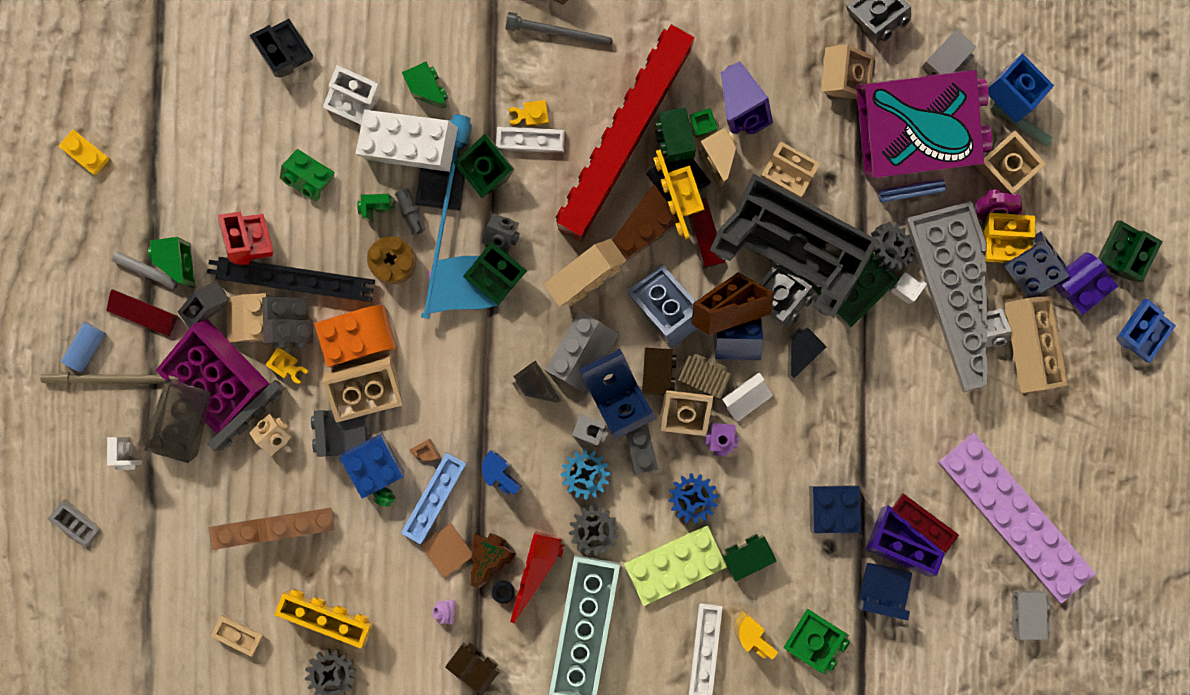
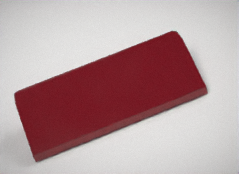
M703 198L701 200L704 210L688 215L703 269L723 264L725 260L717 257L714 252L710 251L717 232L707 198Z
M111 289L106 311L170 337L178 315L117 290Z

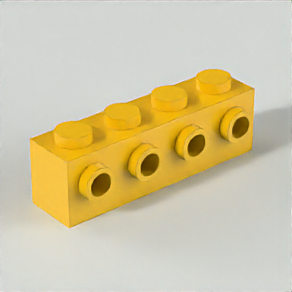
M291 589V591L288 590L282 593L274 613L275 616L358 648L366 645L374 624L369 621V617L358 613L356 616L347 613L348 609L335 605L334 608L325 605L326 601L321 598L313 597V599L304 597L305 593L297 589Z

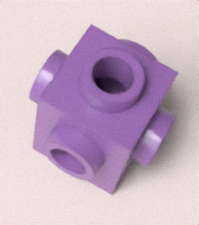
M711 423L710 432H707L705 436V445L709 446L708 450L714 451L713 455L727 457V452L733 453V448L738 447L739 435L735 434L736 425ZM720 436L725 438L723 444H720L718 441Z

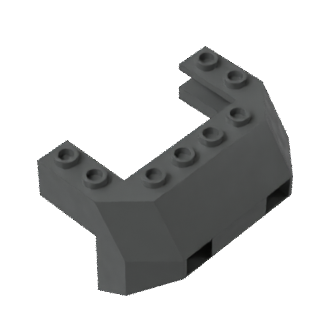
M753 174L736 212L720 227L710 251L714 252L721 259L731 261L744 246H747L754 253L768 257L774 264L782 265L790 269L793 274L803 276L810 280L813 285L822 287L820 291L822 294L816 300L813 307L818 309L821 314L834 318L847 300L878 244V239Z

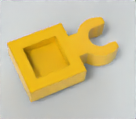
M546 100L523 103L524 109L522 110L517 107L508 109L509 114H518L517 119L510 120V125L512 126L519 125L522 121H526L527 127L549 124Z
M277 348L265 365L285 379L290 374L291 379L298 384H302V381L297 378L298 372L302 371L305 374H309L308 369L305 367L295 366L298 359L282 348Z

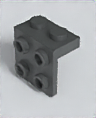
M332 410L314 411V416H311V428L315 430L316 438L312 440V449L317 454V457L340 456L342 453L366 441L365 415L337 423Z

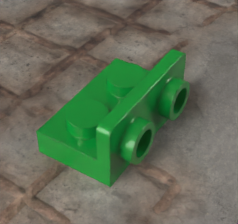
M390 194L361 195V201L357 203L358 214H362V218L367 222H373V210H376V212H389V208H395V199Z

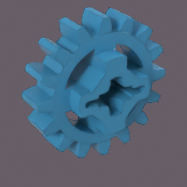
M586 449L583 450V455H579L575 451V458L573 459L568 456L567 460L570 463L568 465L562 464L566 472L561 473V476L567 479L562 484H569L570 488L567 492L576 491V498L580 496V493L584 494L585 499L588 498L590 493L595 498L597 497L596 490L604 492L602 484H609L605 476H609L610 472L604 470L608 463L602 464L603 456L601 455L596 458V451H593L591 455H587ZM584 459H591L597 465L589 466L585 464ZM576 462L577 472L570 476L571 467ZM582 468L586 470L596 469V471L589 475L590 479L587 481L585 478L575 479V477L582 473ZM601 472L600 481L595 486L593 482L594 476ZM581 482L586 485L588 490L580 489L574 484Z

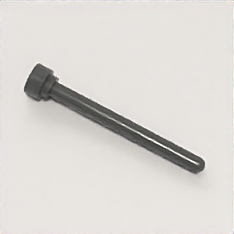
M508 12L505 30L515 31V29L523 28L610 46L613 43L611 37L524 20L521 16H518V13Z

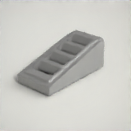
M66 499L61 502L48 518L49 521L84 547L100 530L95 523ZM66 509L68 514L61 520L59 516ZM74 515L76 519L68 526L66 522ZM79 521L83 522L84 524L75 532L73 528ZM87 526L91 528L84 538L80 536Z

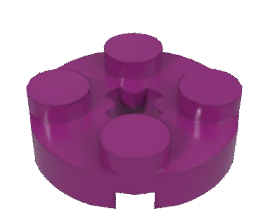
M990 190L987 192V196L980 198L975 203V213L978 214V219L984 222L989 213L1021 215V195Z

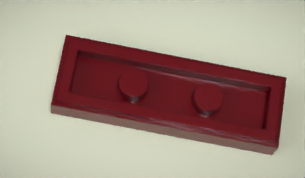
M904 493L900 495L892 506L894 512L904 520L906 519L916 531L923 534L944 553H947L959 536L958 533Z

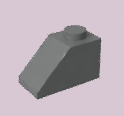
M216 281L195 290L178 310V313L190 329L193 324L204 321L219 312L229 299Z

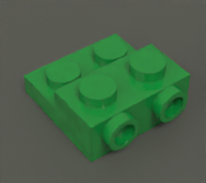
M807 608L783 648L826 675L827 671L831 673L837 666L838 661L835 658L838 653H844L850 644L848 640L849 634Z

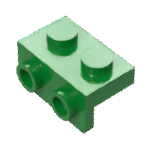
M296 149L281 165L280 179L286 185L300 191L305 197L317 202L320 199L321 191L334 178L335 172L301 150Z

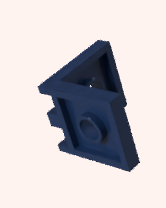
M621 349L579 369L614 440L656 419L637 385ZM613 374L611 378L603 380L607 375ZM625 410H630L628 413L622 414Z

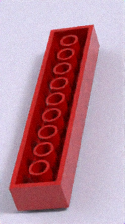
M670 24L668 30H662L657 40L659 41L657 49H651L646 59V68H641L635 78L634 89L631 87L628 89L623 99L625 100L623 108L618 107L612 118V127H607L601 137L600 148H594L589 158L591 159V164L588 168L584 166L578 177L579 184L577 188L574 186L571 188L567 196L568 204L566 207L561 206L555 217L558 230L580 242L583 241L692 51L694 36Z

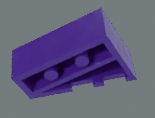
M889 505L882 507L866 550L927 577L937 576L945 553L923 534L916 531L906 519L904 520L894 512L892 507Z

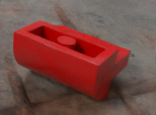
M241 212L218 215L227 257L230 262L239 265H249L251 259L273 256V248L264 214L242 216Z

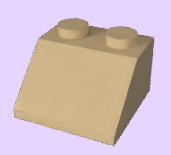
M848 44L825 47L821 92L837 98L857 100L856 84L872 82L874 56Z
M725 128L702 140L698 148L699 154L720 189L725 186L736 150L735 144H737L732 132H727Z
M259 293L228 297L226 321L227 340L230 343L263 342L262 298L272 297L271 295Z
M667 390L663 398L660 431L706 436L713 396Z

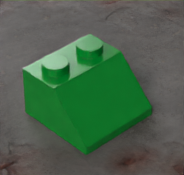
M179 237L150 240L151 247H148L150 261L176 282L190 288L196 287L190 243Z

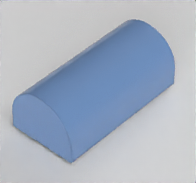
M84 321L61 362L78 372H83L106 333Z

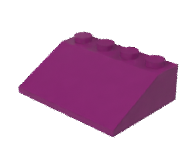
M208 319L193 324L155 370L216 434L225 428L270 385ZM169 375L178 378V383L173 382Z

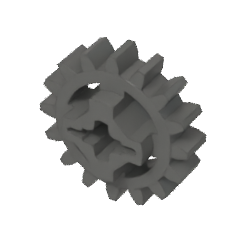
M891 222L876 227V230L871 232L872 237L878 239V244L873 251L875 253L873 260L878 259V266L885 265L886 271L892 269L893 272H897L908 267V264L913 262L911 256L915 255L916 252L911 249L913 243L909 241L911 238L910 234H905L906 228L899 229L898 223L892 225Z
M590 505L588 512L581 508L582 515L574 514L577 521L570 522V526L574 527V530L569 531V535H575V538L571 541L572 544L578 542L577 550L580 551L582 548H585L586 555L590 553V550L594 551L595 556H598V550L600 549L606 553L607 545L610 547L614 546L611 539H618V536L613 531L618 530L619 527L612 525L616 518L608 517L610 514L609 510L602 513V506H599L597 511H595L593 506ZM590 515L599 516L598 519L594 521H589L585 518ZM606 521L609 525L608 536L603 532V525ZM601 522L598 528L599 535L593 534L587 539L590 532L588 527L590 525L594 527ZM579 524L584 528L585 532L582 539L578 533ZM593 540L602 542V544L597 546L588 545Z
M330 649L325 650V655L318 652L316 654L317 659L311 658L309 660L313 666H308L305 671L310 673V675L305 677L306 681H311L308 689L315 688L314 695L319 693L322 695H345L344 689L347 691L352 689L349 682L353 683L356 681V678L351 676V674L356 672V668H350V665L354 662L353 659L347 661V653L340 656L339 649H336L333 654H331ZM327 659L335 660V662L331 664H327L326 662L322 661ZM342 666L345 669L346 676L342 675ZM336 667L333 677L326 682L328 672ZM316 672L319 674L320 682L316 678ZM330 685L339 687L337 689H326Z

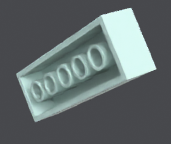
M574 555L549 695H597L620 563Z

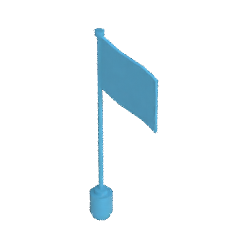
M455 114L450 120L451 123L458 127L425 309L424 313H421V318L430 319L431 313L447 310L485 309L497 306L494 301L463 277L479 256H458L438 260L455 170L454 162L457 159L458 150L468 146L471 133V118L464 115Z

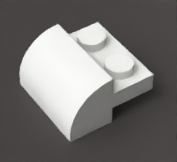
M337 65L329 83L330 90L323 108L361 125L364 110L372 111L373 106L377 104L381 85Z

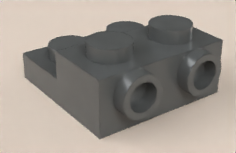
M853 0L846 6L847 11L861 24L862 30L876 44L880 40L887 41L890 39L893 31L899 26L901 28L907 26L912 17L911 6L905 0Z
M775 264L759 283L774 292L770 316L785 327L789 323L791 325L795 324L800 317L799 311L804 306L809 307L815 298L813 287L782 265Z
M262 298L263 344H273V348H286L287 344H293V348H307V344L313 343V320H308L307 298Z

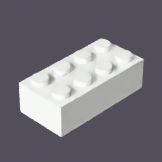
M364 110L356 155L368 161L450 172L458 127L449 120Z

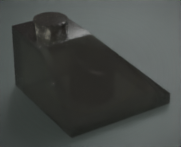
M536 360L513 376L516 381L512 384L519 395L524 393L526 397L556 404L561 402Z

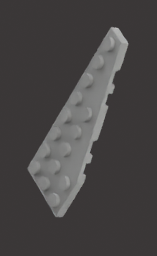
M969 201L913 216L905 220L963 393L987 386L986 241L973 203Z

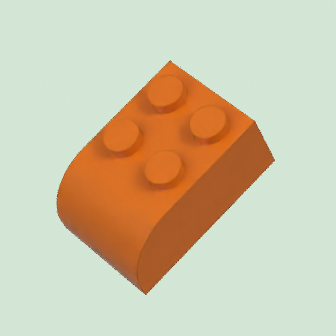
M384 305L362 308L314 323L325 362L329 368L339 367L397 349Z

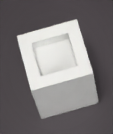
M904 272L900 280L890 291L907 304H910L917 299L927 283L924 281L918 282Z

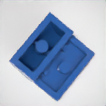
M1143 299L1116 337V340L1123 348L1130 349L1142 360L1151 363L1176 325L1164 316L1165 312L1149 299Z
M490 450L482 464V474L485 482L491 487L498 481L500 483L498 487L504 493L515 495L522 486L505 472L511 464L495 450Z

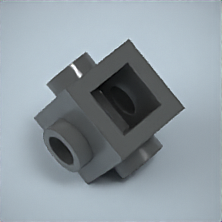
M494 213L487 224L482 243L489 245L492 241L500 249L508 253L511 245L516 246L520 236V233L517 232L519 223Z

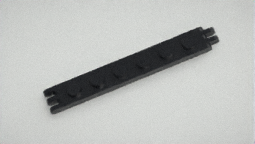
M218 257V261L209 260L208 262L209 265L217 266L216 270L207 269V273L215 275L217 280L372 303L373 299L369 296H364V293H374V289L365 287L366 284L375 285L374 279L250 261L249 265H239L230 262L226 257Z

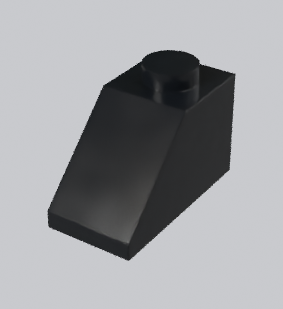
M808 327L803 331L799 328L790 336L792 341L788 344V377L791 380L801 373L827 347Z

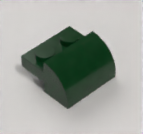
M1118 220L1115 222L1098 259L1111 269V273L1127 280L1143 282L1163 241L1146 231H1139L1127 223Z
M491 241L463 277L499 305L527 270Z

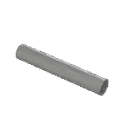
M118 251L113 255L112 262L169 288L176 289L179 284L166 273Z

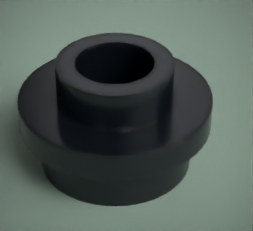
M506 580L498 581L492 588L494 600L501 604L510 602L515 595L514 586ZM500 588H506L508 594L506 596L500 595Z

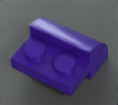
M1085 252L1067 266L1070 276L1053 287L1062 298H1066L1079 315H1083L1119 286L1106 272L1105 269L1107 267L1093 254Z

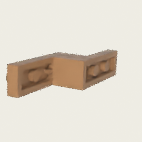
M331 507L208 527L211 550L335 530Z

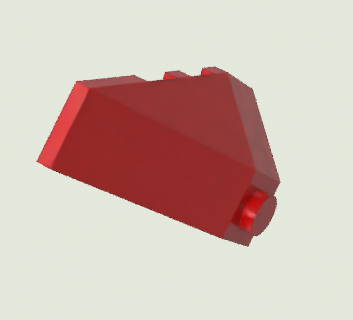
M539 531L534 532L526 560V568L522 575L520 589L512 612L511 623L516 622L556 562L557 557L562 558L565 544L561 543V537Z

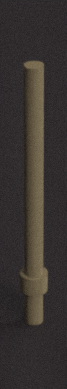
M60 372L59 374H41L40 378L41 383H59V385L70 386L71 383L168 384L160 375L71 374V372ZM169 375L173 382L178 383V378Z

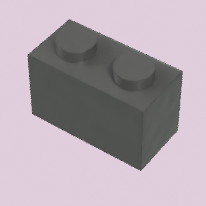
M648 424L627 433L626 438L635 475L658 470Z

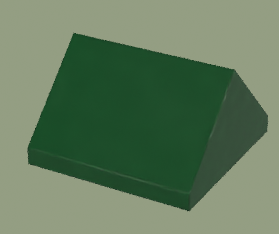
M487 133L479 138L454 162L481 198L506 183L514 171L513 166Z

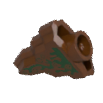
M490 533L488 538L474 534L471 542L473 548L471 559L474 563L471 571V586L479 589L489 581L492 573L501 571L504 564L511 563L516 552L505 546L506 539Z

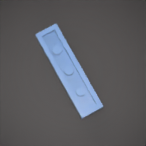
M446 452L401 534L419 544L423 543L467 463Z

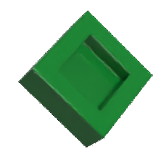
M711 108L689 115L696 138L718 130Z

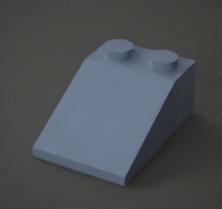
M663 264L627 291V294L671 348L698 329L691 324L693 303L696 300Z

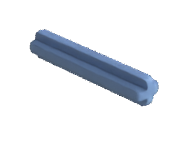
M940 179L880 190L878 197L880 202H888L940 193L946 190L945 181Z

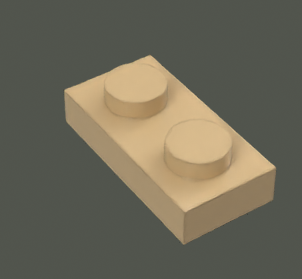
M221 615L210 637L252 657L263 638V634L225 615Z

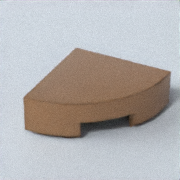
M430 439L409 449L412 455L422 461L432 462L441 459Z

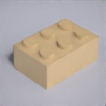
M612 239L594 244L543 285L559 307L565 304L571 306L585 299L591 290H596L605 283V279L619 273L622 270L621 265L626 262V259Z

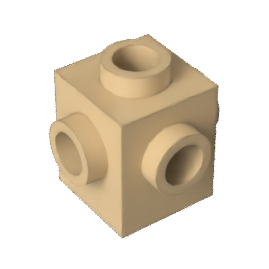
M270 414L261 420L250 432L255 443L270 456L283 447L291 438L286 430L289 426L280 417L276 420Z

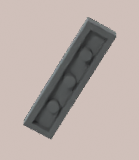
M274 380L207 445L213 451H224L233 443L231 439L237 433L239 435L244 433L250 426L248 423L254 417L258 419L266 411L265 407L270 402H276L283 395L281 391L285 387L280 381Z

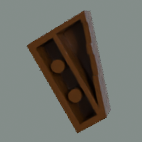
M654 184L612 239L626 259V262L676 227L675 223L679 222L676 214L672 215L669 204Z
M737 272L693 303L691 324L706 334L711 335L770 315L774 292Z

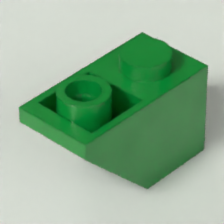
M427 61L402 72L413 98L442 109L447 107L445 100L448 99V96L443 86L438 88L435 80L439 79L434 66L429 68Z

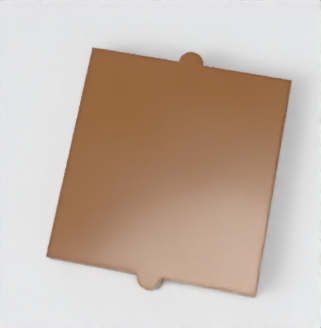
M452 523L441 531L434 532L433 537L420 545L443 578L455 569H461V565L468 561L472 555V551Z

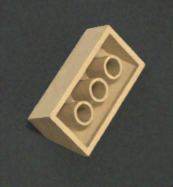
M1052 296L1026 298L1005 303V316L1011 329L1009 339L1014 352L1013 362L1016 365L1018 374L1017 384L1020 387L1021 393L1068 386Z

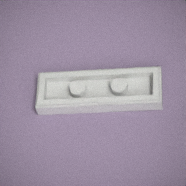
M497 127L496 146L500 151L564 154L565 130Z

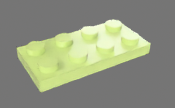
M708 525L624 563L643 606L727 568Z

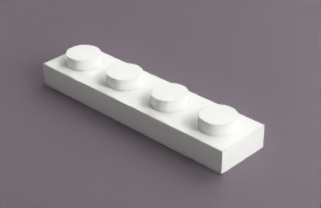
M699 603L688 695L713 694L722 605Z

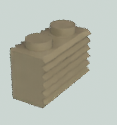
M696 353L693 357L689 355L677 381L719 400L731 376V373L727 372L728 368L719 363H715L714 366L706 363L707 358Z

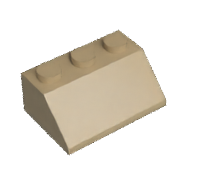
M391 354L324 371L322 382L336 423L403 405L398 376Z

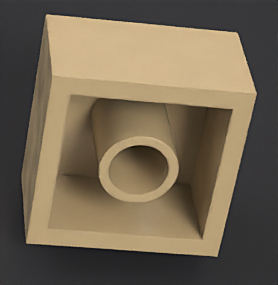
M1013 131L984 157V164H977L975 167L996 190L1001 191V193L1014 194L1043 168L1046 163L1016 131Z

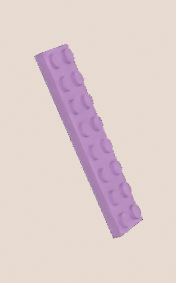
M971 433L938 462L1058 603L1062 604L1096 574L975 433Z

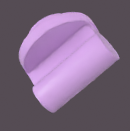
M441 600L433 607V617L438 624H454L455 600Z

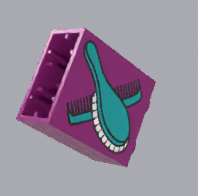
M977 70L856 84L864 175L877 178L984 164L983 153L990 152L992 149V133L988 124L981 125L980 106H987L989 91L985 78L977 79Z

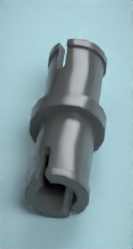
M405 188L397 191L395 196L402 208L401 214L403 218H406L412 235L424 232L426 229L418 214L420 210L418 206L414 205L409 189Z

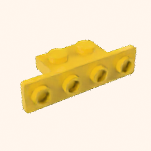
M657 150V157L653 158L657 171L662 170L664 179H661V184L664 192L670 193L672 200L668 201L672 215L677 214L679 222L675 223L679 237L684 235L685 240H688L690 236L683 217L704 210L690 166L668 173L661 150Z

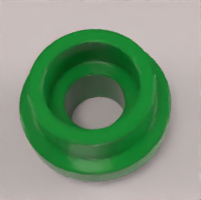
M385 487L373 493V501L385 507L391 506L396 497L392 494V490Z

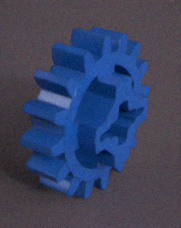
M693 473L689 474V479L687 480L684 476H681L682 482L680 484L674 481V485L677 488L669 490L671 494H674V498L668 499L669 502L675 504L671 510H678L679 512L676 517L680 518L684 515L685 522L687 523L690 518H693L694 523H697L699 517L706 521L705 514L713 515L711 507L718 506V504L713 502V499L718 498L719 495L712 493L716 486L709 487L710 479L707 478L705 481H702L701 474L697 476V479H694ZM693 483L691 489L687 491L681 490L686 484ZM702 486L707 490L709 499L703 497L701 493ZM694 492H697L696 496L704 501H694L692 505L690 504L691 501L683 495H693ZM678 498L684 500L686 504L685 511L680 507ZM701 505L706 506L703 511L693 514L695 508Z

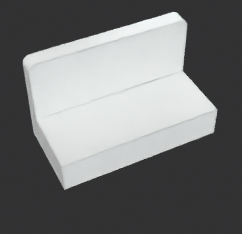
M757 373L721 399V402L735 421L741 420L773 396L763 382L764 378L760 373Z

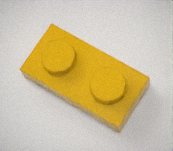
M74 129L70 131L58 146L95 176L110 159Z

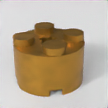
M386 236L378 239L369 248L367 263L372 274L379 280L387 284L397 285L404 283L412 276L416 266V256L413 249L404 240L396 236ZM391 256L396 258L394 260V265L387 263L388 261H390L389 257Z

